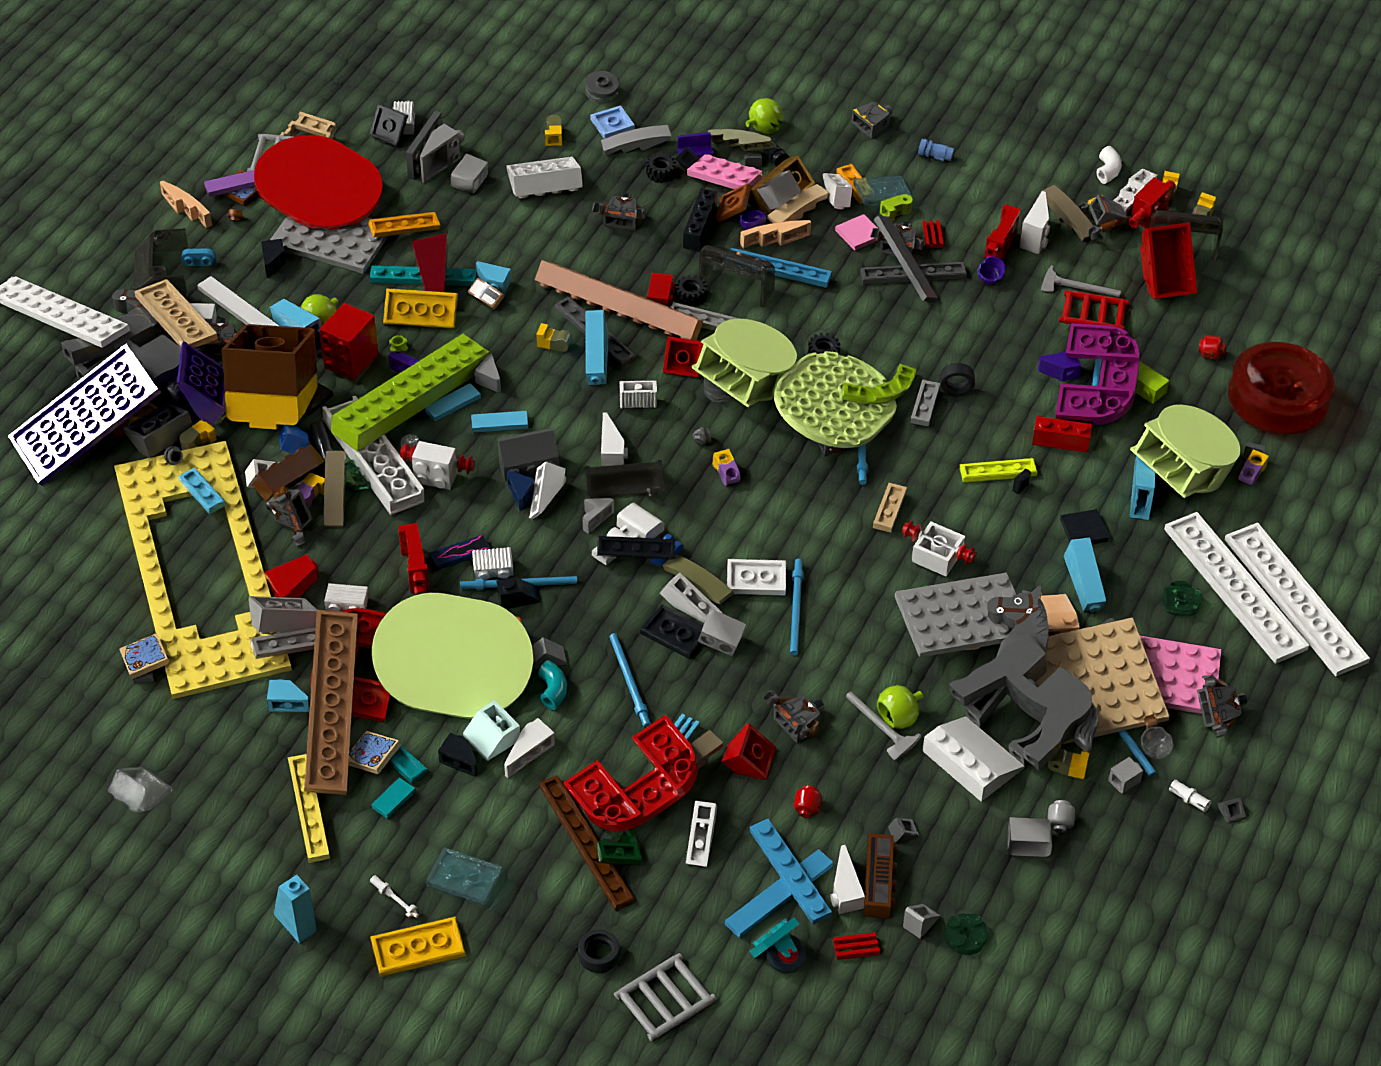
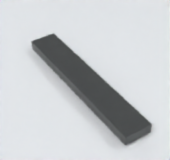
M878 215L874 221L922 301L934 302L938 297L889 216Z
M964 262L918 264L927 281L967 278ZM902 266L860 269L863 284L911 282Z
M570 297L556 303L555 309L586 335V311ZM609 332L608 356L621 367L636 360V355Z

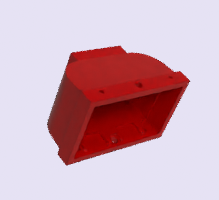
M1190 223L1145 228L1142 233L1140 250L1143 278L1146 281L1147 289L1152 299L1197 293Z

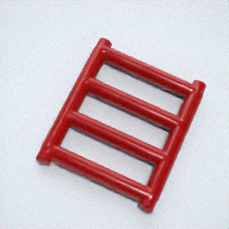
M1064 291L1066 298L1063 315L1059 318L1060 323L1109 325L1125 330L1123 320L1125 307L1129 304L1128 300L1076 291ZM1073 298L1083 300L1080 319L1069 317ZM1090 301L1101 303L1098 322L1087 320ZM1108 304L1118 305L1116 324L1105 323Z

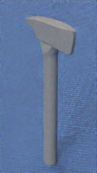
M1052 265L1048 269L1041 287V291L1054 292V285H1063L1114 297H1120L1121 293L1120 290L1059 277L1053 271L1054 266Z
M852 692L847 693L846 698L894 741L895 745L887 749L889 756L894 761L903 757L921 738L919 733L915 736H901Z

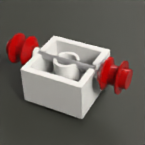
M419 441L412 448L406 443L400 450V457H402L404 462L406 459H410V462L413 464V474L421 485L450 490L457 475V470L459 473L462 470H466V473L469 474L475 468V460H473L472 456L465 459L464 454L456 459L455 448Z
M911 520L909 523L906 522L902 529L904 538L910 536L912 542L917 540L913 546L912 562L941 575L947 576L956 561L964 559L965 564L968 565L969 562L973 563L977 554L975 547L967 548V544H964V535L930 521L923 532L921 524L914 526Z

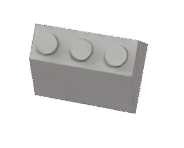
M249 596L252 626L261 634H270V632H277L279 634L316 627L317 609L305 598Z

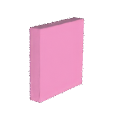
M864 214L835 227V231L854 251L878 241L874 237H870L872 229L877 227Z

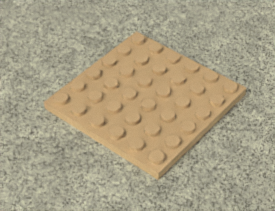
M1133 618L1049 636L1046 653V673L1035 683L1039 687L1060 666L1083 682L1089 688L1092 702L1098 712V726L1094 737L1146 726V721H1144L1143 717L1153 713L1158 723L1169 720L1168 711ZM1067 740L1063 744L1074 742V740Z

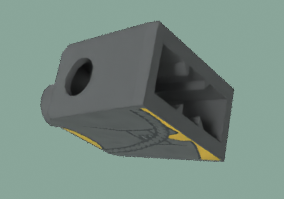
M871 102L852 109L851 123L870 138H874L889 126L890 115L893 113V110L889 105L882 107L877 102Z

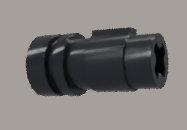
M774 141L776 148L763 149V151L777 167L785 159H788L789 155Z

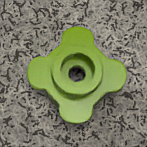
M399 335L392 337L389 340V344H391L390 351H406L408 349V346H406L407 339Z

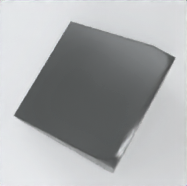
M744 154L745 166L762 167L761 154Z
M1241 797L1217 803L1227 823L1247 817Z
M896 817L888 826L891 835H894L895 843L919 837L912 819Z

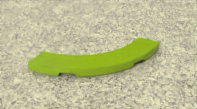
M899 364L896 375L890 382L877 385L874 388L844 383L841 399L864 404L892 401L909 389L914 380L916 369Z

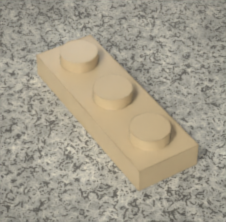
M888 483L873 522V528L892 532L906 495L907 487Z

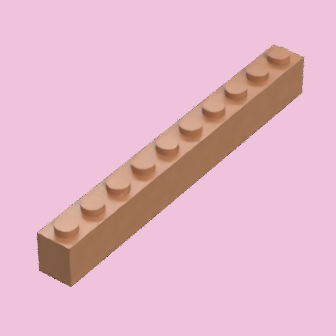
M541 260L535 278L536 281L540 282V286L549 289L552 286L556 288L555 291L565 294L567 292L571 294V298L577 300L583 298L589 305L596 306L598 304L605 311H617L618 316L624 318L630 316L633 318L632 321L643 324V322L648 323V327L655 330L661 328L665 330V334L670 336L676 334L683 339L697 340L704 321L550 261Z

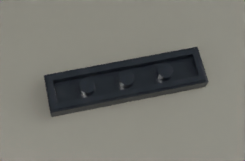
M598 536L597 556L675 559V539Z

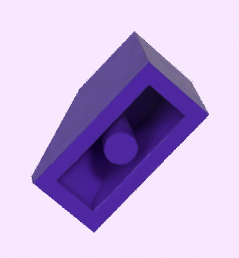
M1066 352L1040 356L1038 371L1061 381L1076 379L1080 376L1081 363L1079 359L1066 357Z

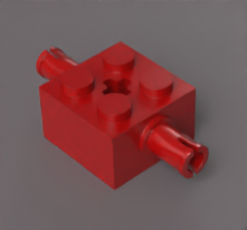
M1153 177L1134 196L1129 225L1132 228H1137L1138 225L1144 228L1156 225L1159 218L1169 210L1170 193L1176 189V184L1171 180L1164 183Z

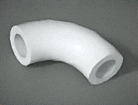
M1111 146L1105 147L1099 155V158L1105 165L1097 169V177L1103 184L1110 182L1118 176L1122 167L1120 155Z

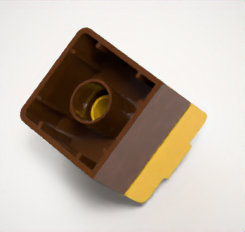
M247 324L222 348L226 415L228 419L237 422H249L250 428L277 429L280 425L297 424L304 415L318 387L315 330L303 327Z

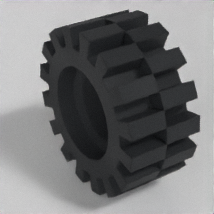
M657 153V155L652 154V157L649 156L648 160H646L647 177L651 181L654 179V182L659 180L660 183H663L664 180L666 183L668 179L670 181L673 180V177L675 178L676 176L675 158L671 157L670 154L666 156V153L662 155Z
M687 275V278L685 276H682V279L679 278L675 284V296L678 303L681 304L683 302V305L689 304L691 307L692 304L695 307L698 306V303L700 305L703 304V301L705 302L707 298L706 281L702 280L700 276L696 278V275H693V277Z
M819 333V336L815 334L808 341V354L815 352L816 354H823L825 351L837 352L840 355V341H838L837 337L834 338L833 334L829 336V333H826V335ZM819 348H827L829 350H820Z

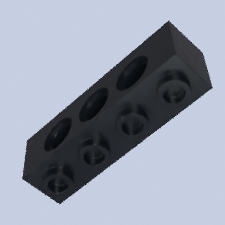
M700 189L683 232L684 249L701 250L717 208L718 191Z

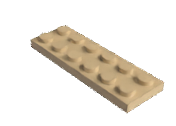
M167 279L135 291V297L180 347L183 341L196 348L218 339L214 329Z

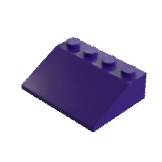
M183 341L177 384L196 415L202 421L213 425L226 410L223 366Z

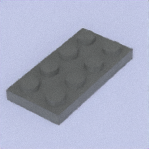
M433 112L406 151L408 178L415 179L421 173L420 155L432 131L443 125L441 112Z

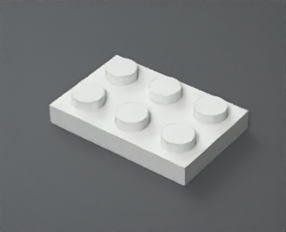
M728 559L727 586L733 590L734 594L785 595L786 561Z

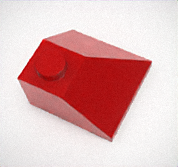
M668 336L663 372L699 377V373L692 369V366L697 363L702 351L703 344L701 341Z
M749 723L727 745L722 762L735 774L765 780L775 754L776 746Z

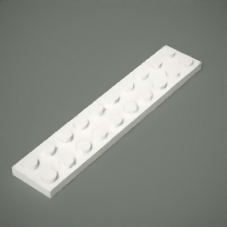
M16 276L9 278L8 281L0 285V304L101 348L130 331L129 324Z
M1198 512L1165 524L1164 530L1275 664L1308 650L1309 644Z
M1259 523L1225 536V541L1335 677L1369 663V656Z

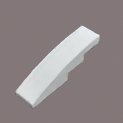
M1141 169L1129 178L1128 184L1120 190L1119 196L1113 201L1122 205L1126 214L1133 207L1134 196L1153 177L1157 178V174Z

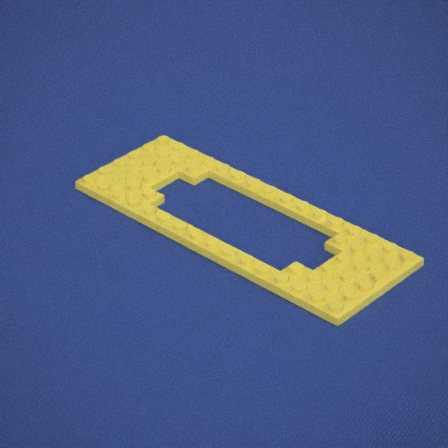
M226 441L182 450L183 459L176 465L168 464L164 459V455L114 466L155 631L169 660V664L164 667L173 699L292 670L288 654L255 659L250 644L251 638L278 633H259L252 626L250 612L235 615L237 631L199 639L196 625L180 629L175 627L148 520L167 516L163 502L192 496L179 481L178 476L194 467L226 503L224 508L249 596L271 597Z

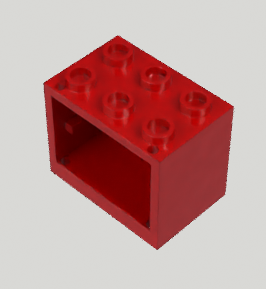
M343 303L319 329L324 368L345 378L355 381L379 354L375 315L347 303Z

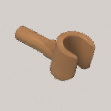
M1154 713L1143 717L1144 721H1146L1145 737L1148 739L1151 736L1152 727L1158 725Z

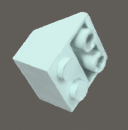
M494 700L478 710L463 732V736L489 761L516 743L520 735V725Z

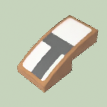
M479 278L475 280L467 291L471 296L479 299L494 310L505 296Z

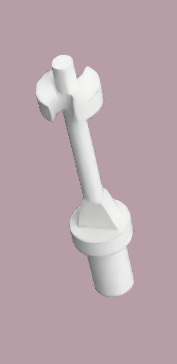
M376 875L370 879V882L379 889L380 894L391 896L406 909V916L409 918L412 916L417 918L419 916L416 913L417 907L415 905L408 906L390 889L391 885L388 882L384 883Z

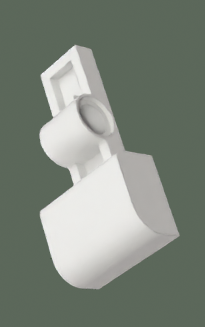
M631 503L617 515V527L620 529L612 528L607 536L655 538L664 531L665 524L637 504ZM597 547L592 550V556L605 565L616 558L597 556Z

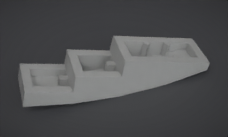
M668 125L650 126L613 135L601 140L607 156L620 149L624 153L640 147L641 151H644L671 139L672 135Z

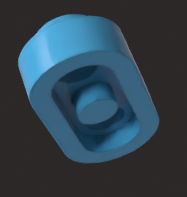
M185 249L181 255L182 263L187 266H212L216 263L217 254L212 249Z

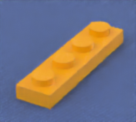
M429 212L369 220V227L373 237L438 230L440 223L436 213Z

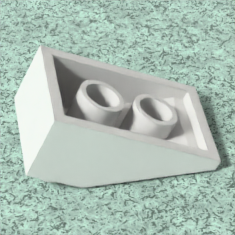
M1044 191L1041 192L1023 222L1019 247L1039 254L1042 248L1045 249L1048 243L1046 236L1050 230V226H1048L1049 214L1046 192Z

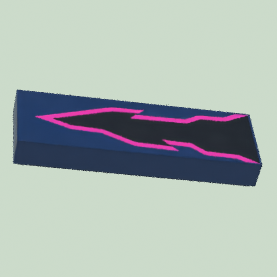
M480 535L429 552V557L435 569L439 570L472 559L473 550H488L490 547L484 536Z

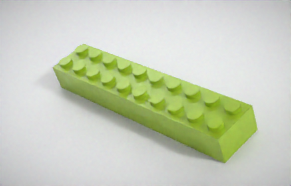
M461 334L332 415L331 433L358 452L475 376V369L489 355V351L465 334Z

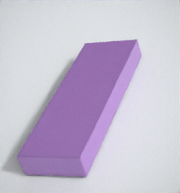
M254 170L205 181L204 184L208 196L211 197L254 187Z

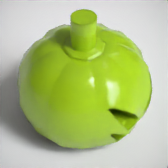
M758 99L750 108V120L746 121V126H753L757 132L765 135L776 133L783 122L781 107L772 99Z
M314 294L307 297L300 308L320 318L323 326L337 311L335 305L339 301L337 298L330 300L321 294Z
M900 685L887 687L879 695L877 701L878 711L884 722L891 728L903 729L910 727L918 718L919 707L917 701L923 698V694L920 691L912 694L906 687ZM889 712H890V717L892 718V721H889V718L887 717V715H888Z

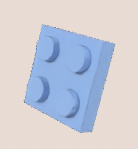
M621 105L591 114V121L604 139L635 129L634 123Z

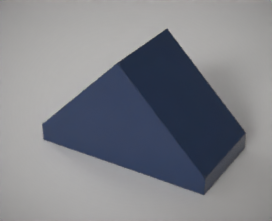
M508 471L507 485L519 511H522L533 495L534 479Z

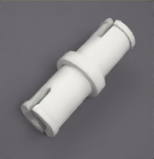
M1174 780L1170 785L1169 791L1183 798L1185 803H1191L1203 812H1206L1210 807L1211 800L1198 794L1196 789H1190L1178 780Z

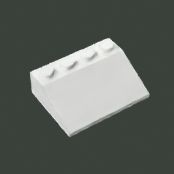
M573 157L506 166L513 193L518 198H526L531 194L542 196L545 195V192L556 194L567 189L568 191L579 190L578 188L583 187L581 167Z
M966 716L942 724L924 737L923 752L981 802L1025 767Z

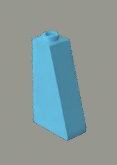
M285 299L270 306L274 322L277 325L313 328L315 330L316 356L322 353L319 329L322 327L320 318Z
M604 310L586 311V377L588 385L606 384L609 332Z
M1136 455L1130 517L1149 520L1155 489V471Z
M1090 537L1071 540L1064 554V559L1083 611L1090 612L1100 611L1106 603V598Z
M295 875L278 887L274 915L297 942L301 943L316 933L317 928L310 889L298 875Z

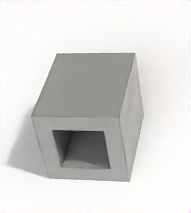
M1128 757L1111 768L1108 781L1123 794L1141 782L1143 770L1137 762Z

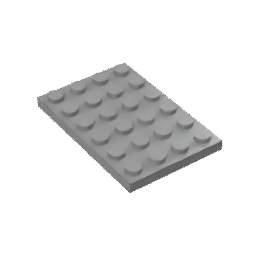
M287 216L270 240L282 239L283 246L287 245L288 253L364 274L389 236L373 237L369 227V220L372 218L368 217L352 226L349 224L340 227V229L327 230V228L316 227V229L306 227Z
M1007 573L895 591V599L919 658L1000 644L1013 629L1007 626L1005 622L991 621L988 618L987 604L991 598L1016 596Z

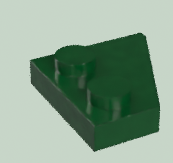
M633 829L627 830L625 834H615L609 839L605 838L598 841L596 845L600 863L640 865L642 861Z

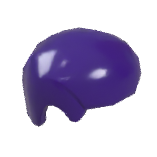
M758 210L748 211L741 215V226L743 229L748 230L765 225L766 215Z
M986 257L978 267V277L988 285L997 284L1005 274L1004 262L997 257Z

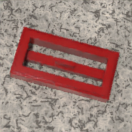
M929 220V223L922 221L926 249L943 248L944 243L940 220H936V223H933V220ZM927 228H930L933 244L929 242ZM934 228H936L939 244H937Z
M876 932L833 937L836 959L879 955L880 949L876 939ZM872 946H873V948L860 949V948H863V947H872ZM852 949L851 951L840 952V950Z

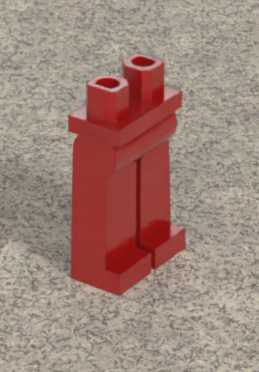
M1004 204L998 228L993 230L991 235L987 237L984 260L986 257H997L1003 261L1004 256L1018 234L1021 209Z
M418 524L398 526L401 555L408 556L407 570L410 593H415V595L427 593V590H430L427 564H425Z

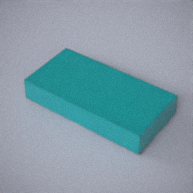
M402 745L388 761L412 785L428 773V769Z
M399 777L371 804L372 809L388 819L415 793V788Z

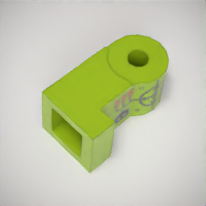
M902 194L883 200L880 205V214L882 216H889L893 222L896 216L906 215L911 212L913 199L910 195Z

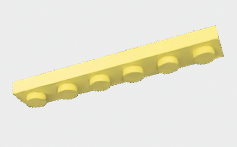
M306 754L289 757V767L308 861L312 863L330 859L317 793L304 792Z

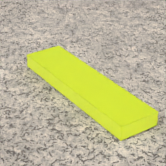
M1034 458L960 464L963 482L1011 479L1019 475L1025 468L1031 471V477L1037 476Z

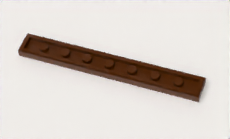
M558 775L540 782L539 788L614 910L617 911L633 904L634 897L614 865L599 862L596 851L598 839Z

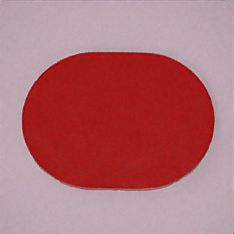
M302 135L282 140L263 153L254 170V182L260 197L271 207L292 220L313 229L317 227L335 230L340 229L342 226L349 224L352 226L359 223L377 208L383 192L381 175L373 163L340 142L324 136Z

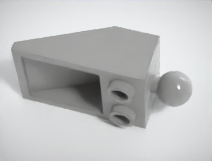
M443 124L432 131L420 155L423 183L460 159L459 143H462L465 139V135L461 130L455 131L446 124Z

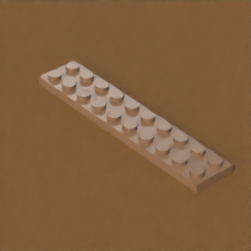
M317 610L304 792L346 795L358 614Z

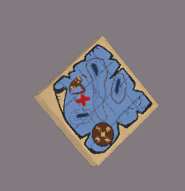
M157 633L119 649L131 679L169 664Z
M366 731L349 752L348 765L379 774L401 744L399 740Z

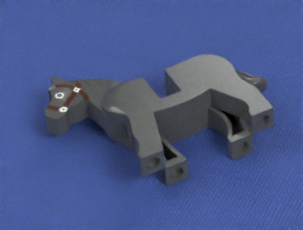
M119 289L112 295L115 310L120 313L128 312L116 319L129 324V332L103 348L81 338L61 342L64 357L75 366L78 380L127 344L161 391L149 403L167 398L174 403H178L183 394L177 384L181 347L166 336H159L163 327L135 297L136 290Z
M1038 586L1032 592L1022 590V593L1014 597H993L988 601V618L993 622H1005L1007 626L1013 629L1001 642L994 660L975 669L967 677L952 681L949 684L950 694L964 706L965 715L979 728L1006 695H1009L1028 715L1041 722L1033 733L1024 738L1013 740L1009 744V753L1024 766L1028 763L1032 764L1037 770H1040L1053 758L1067 740L1073 739L1074 743L1083 751L1091 752L1093 738L1098 726V712L1092 702L1089 688L1061 666L1039 687L1035 683L1046 673V653L1049 639L1047 613L1041 600V586Z

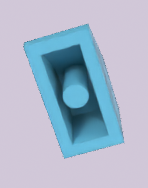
M477 261V277L505 294L511 282L510 269Z
M283 679L269 681L267 695L269 712H310L308 696L294 683Z

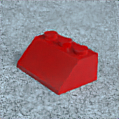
M1036 416L1032 445L1087 453L1092 424Z

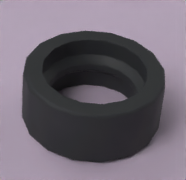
M952 363L945 366L940 374L941 389L950 396L969 394L975 387L974 370L964 363ZM953 376H963L968 379L963 383L957 384L948 381Z
M602 929L586 933L580 939L578 946L580 963L585 969L595 973H603L613 969L620 957L618 939L611 932ZM594 943H604L612 948V953L607 958L598 960L589 957L586 950Z

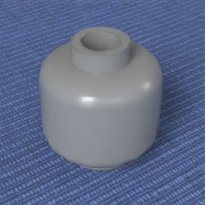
M1057 800L1048 808L1047 819H1050V826L1054 828L1055 832L1064 833L1074 826L1075 808L1068 801Z

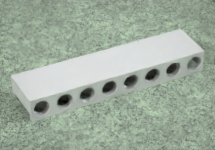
M353 396L351 401L331 408L322 407V420L330 431L332 415L358 400L357 396ZM334 435L390 515L424 503V488L385 435H382L358 452Z

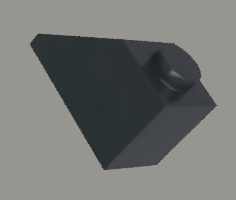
M282 239L261 241L267 278L271 277L286 263L285 256H288L287 245L283 246Z
M517 577L496 580L498 600L500 606L504 609L540 603L535 585Z
M449 733L438 750L439 763L476 777L477 762L468 739L461 735Z

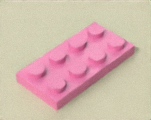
M705 154L687 169V175L736 189L747 183L752 187L763 177V171Z

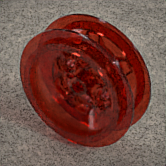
M1285 342L1261 343L1246 349L1236 359L1232 370V378L1228 386V398L1234 411L1244 421L1258 429L1277 434L1301 433L1314 428L1325 418L1329 408V400L1334 391V377L1328 365L1318 355L1304 347Z

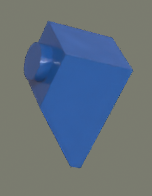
M283 425L279 435L281 450L294 454L300 447L305 448L310 445L306 432L296 425Z

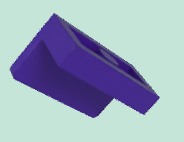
M710 132L678 136V155L688 146L699 159L705 154L714 156Z
M392 351L388 355L389 368L399 373L419 361L404 353L398 354Z

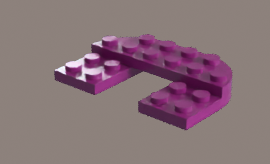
M1071 323L1066 357L1102 359L1099 386L1060 384L1055 416L1057 419L1093 421V425L1114 422L1128 412L1135 399L1140 368L1138 345L1135 339L1133 340L1128 335V332L1115 326Z

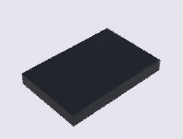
M661 604L640 629V634L691 659L702 645V643L698 642L704 625Z

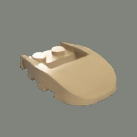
M299 112V119L296 122L291 121L288 125L289 128L280 135L295 137L297 132L302 130L333 139L336 132V123Z

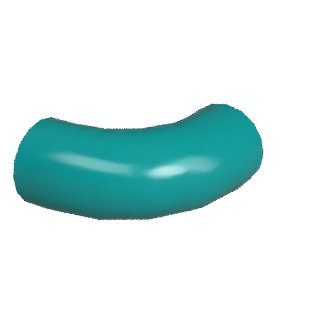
M547 660L542 664L538 672V676L548 685L540 698L548 709L555 710L566 696L568 683L563 671L555 663Z

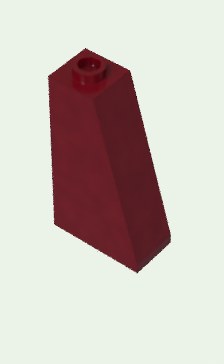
M446 233L411 241L424 291L446 292L448 257Z

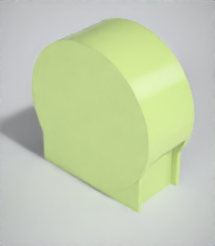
M730 319L719 324L714 334L701 341L704 345L699 359L692 366V369L749 408L759 401L774 399L775 387L782 375L794 366L797 353L790 340L778 330L754 320Z
M1172 405L1162 410L1158 418L1145 423L1146 430L1136 446L1130 449L1183 498L1196 492L1208 493L1218 489L1240 455L1238 439L1225 423L1202 409L1188 405Z

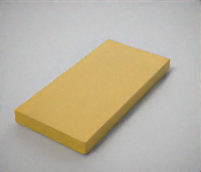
M386 288L383 324L455 329L458 294Z
M456 917L371 936V943L380 977L465 957V950Z

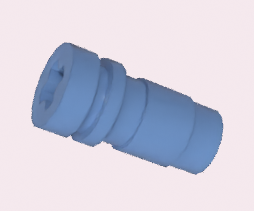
M922 138L918 155L934 157L933 159L943 162L944 160L951 161L954 148L935 144L931 140L928 142L927 139Z

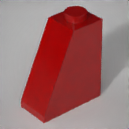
M307 554L266 571L265 577L274 597L299 598L318 580L317 571L319 569L315 560L311 561Z

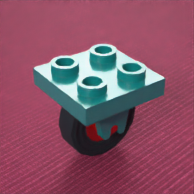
M795 917L790 921H787L785 918L753 942L755 947L749 951L753 958L766 950L767 960L776 971L792 973L798 970L805 961V947L800 939L789 934V932L798 926L799 922Z

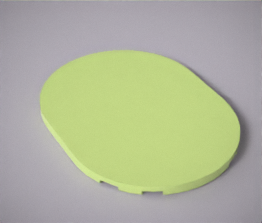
M825 351L823 354H816L815 352L802 357L788 372L782 375L774 391L776 407L791 427L813 441L838 448H854L870 442L891 421L897 408L895 399L878 404L856 403L841 399L844 383L874 388L877 385L886 383V379L869 364L849 355L847 357L840 356L837 352Z
M424 593L401 601L384 616L374 635L372 660L376 675L383 688L403 705L420 711L473 719L478 710L494 700L504 710L507 709L524 692L532 673L533 650L524 626L512 613L503 607L491 602L455 595Z

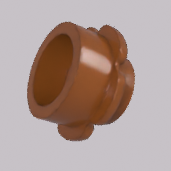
M229 209L227 217L230 218V221L240 222V219L244 218L242 216L243 211Z

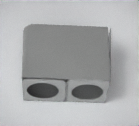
M466 154L451 174V187L473 195L488 175V162Z
M790 170L778 174L757 190L770 210L781 207L801 192Z
M710 610L698 642L733 656L743 636L742 633L746 624L715 610Z
M1010 817L1008 825V854L1047 857L1051 854L1050 819Z

